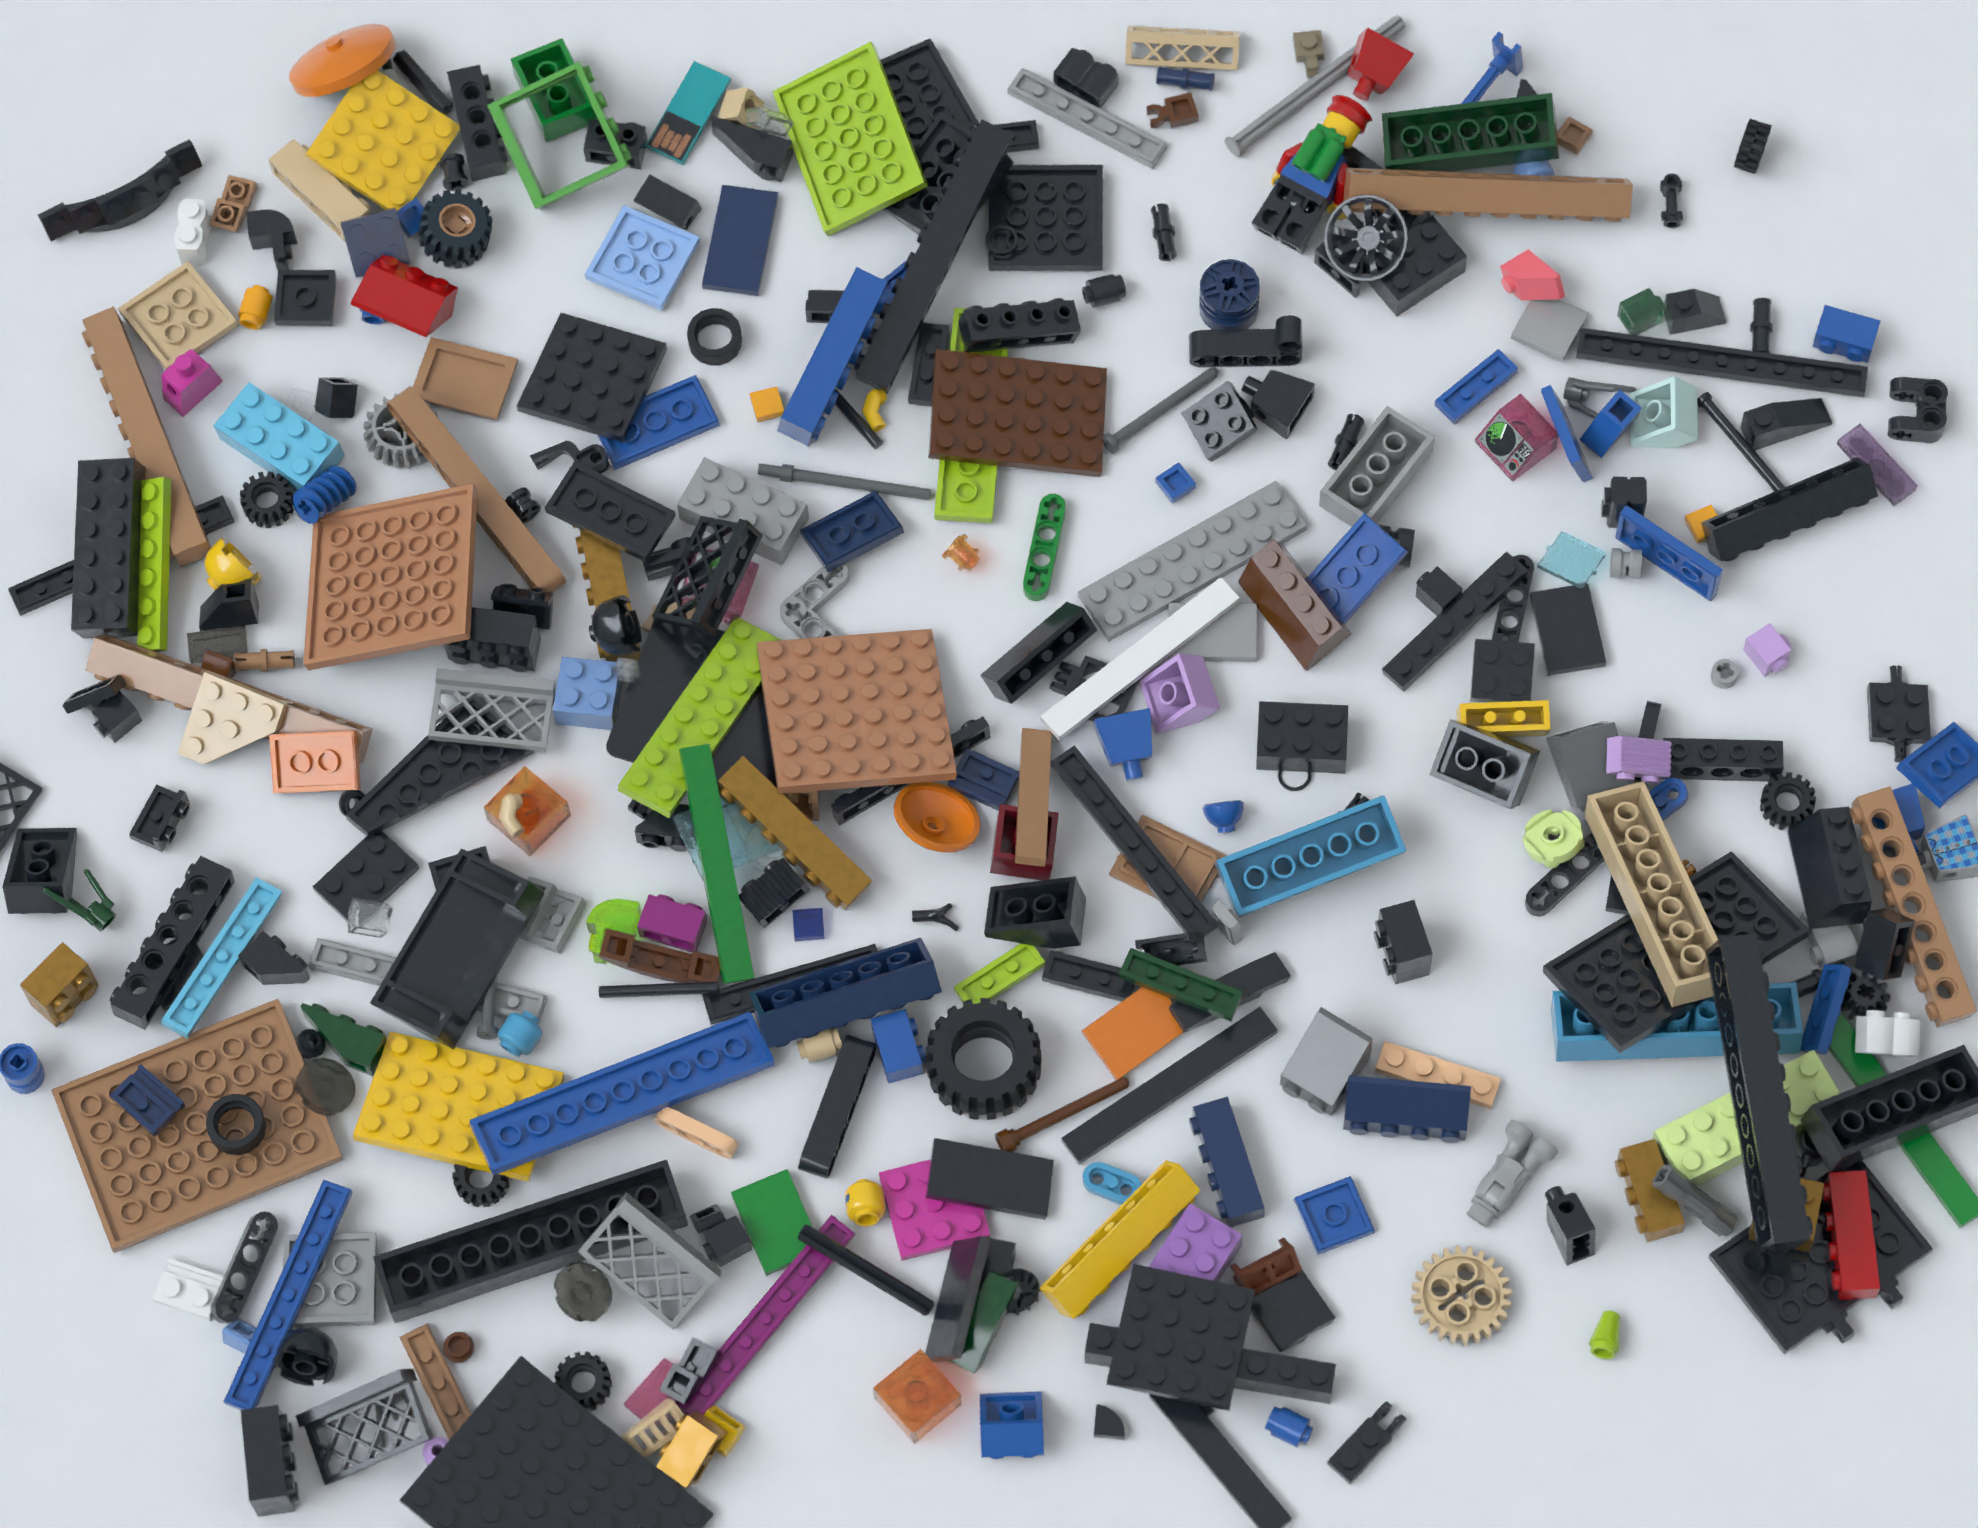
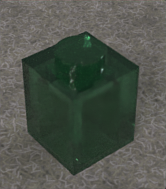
M1647 288L1621 301L1617 316L1629 334L1639 335L1662 323L1665 306L1662 299L1658 295L1655 296L1650 288Z

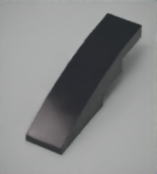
M1273 952L1215 981L1243 991V996L1238 1005L1240 1006L1259 998L1264 991L1286 983L1291 975L1277 953ZM1179 1001L1168 1008L1184 1033L1220 1018Z

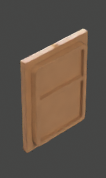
M431 337L422 363L419 366L413 388L424 401H428L432 405L497 421L502 406L505 403L504 400L513 379L518 359Z
M1142 814L1138 825L1202 903L1218 875L1215 861L1227 855ZM1120 853L1109 872V876L1156 898Z

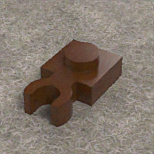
M1192 92L1164 98L1165 106L1151 104L1146 107L1147 116L1152 114L1159 116L1150 119L1151 128H1159L1167 121L1170 122L1171 128L1199 122V115Z

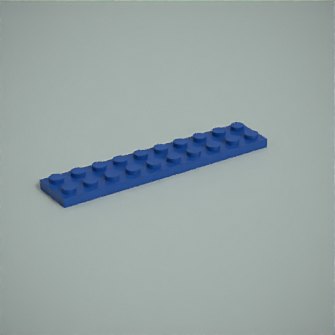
M747 1012L471 1119L469 1124L494 1176L663 1110L666 1107H671L773 1067L774 1058L751 1012Z

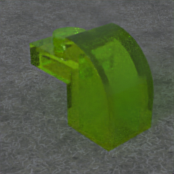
M610 899L598 904L590 912L586 921L588 932L592 933L589 939L588 950L592 952L595 963L607 964L606 961L599 958L606 928L635 935L634 939L636 940L637 924L641 916L639 902Z

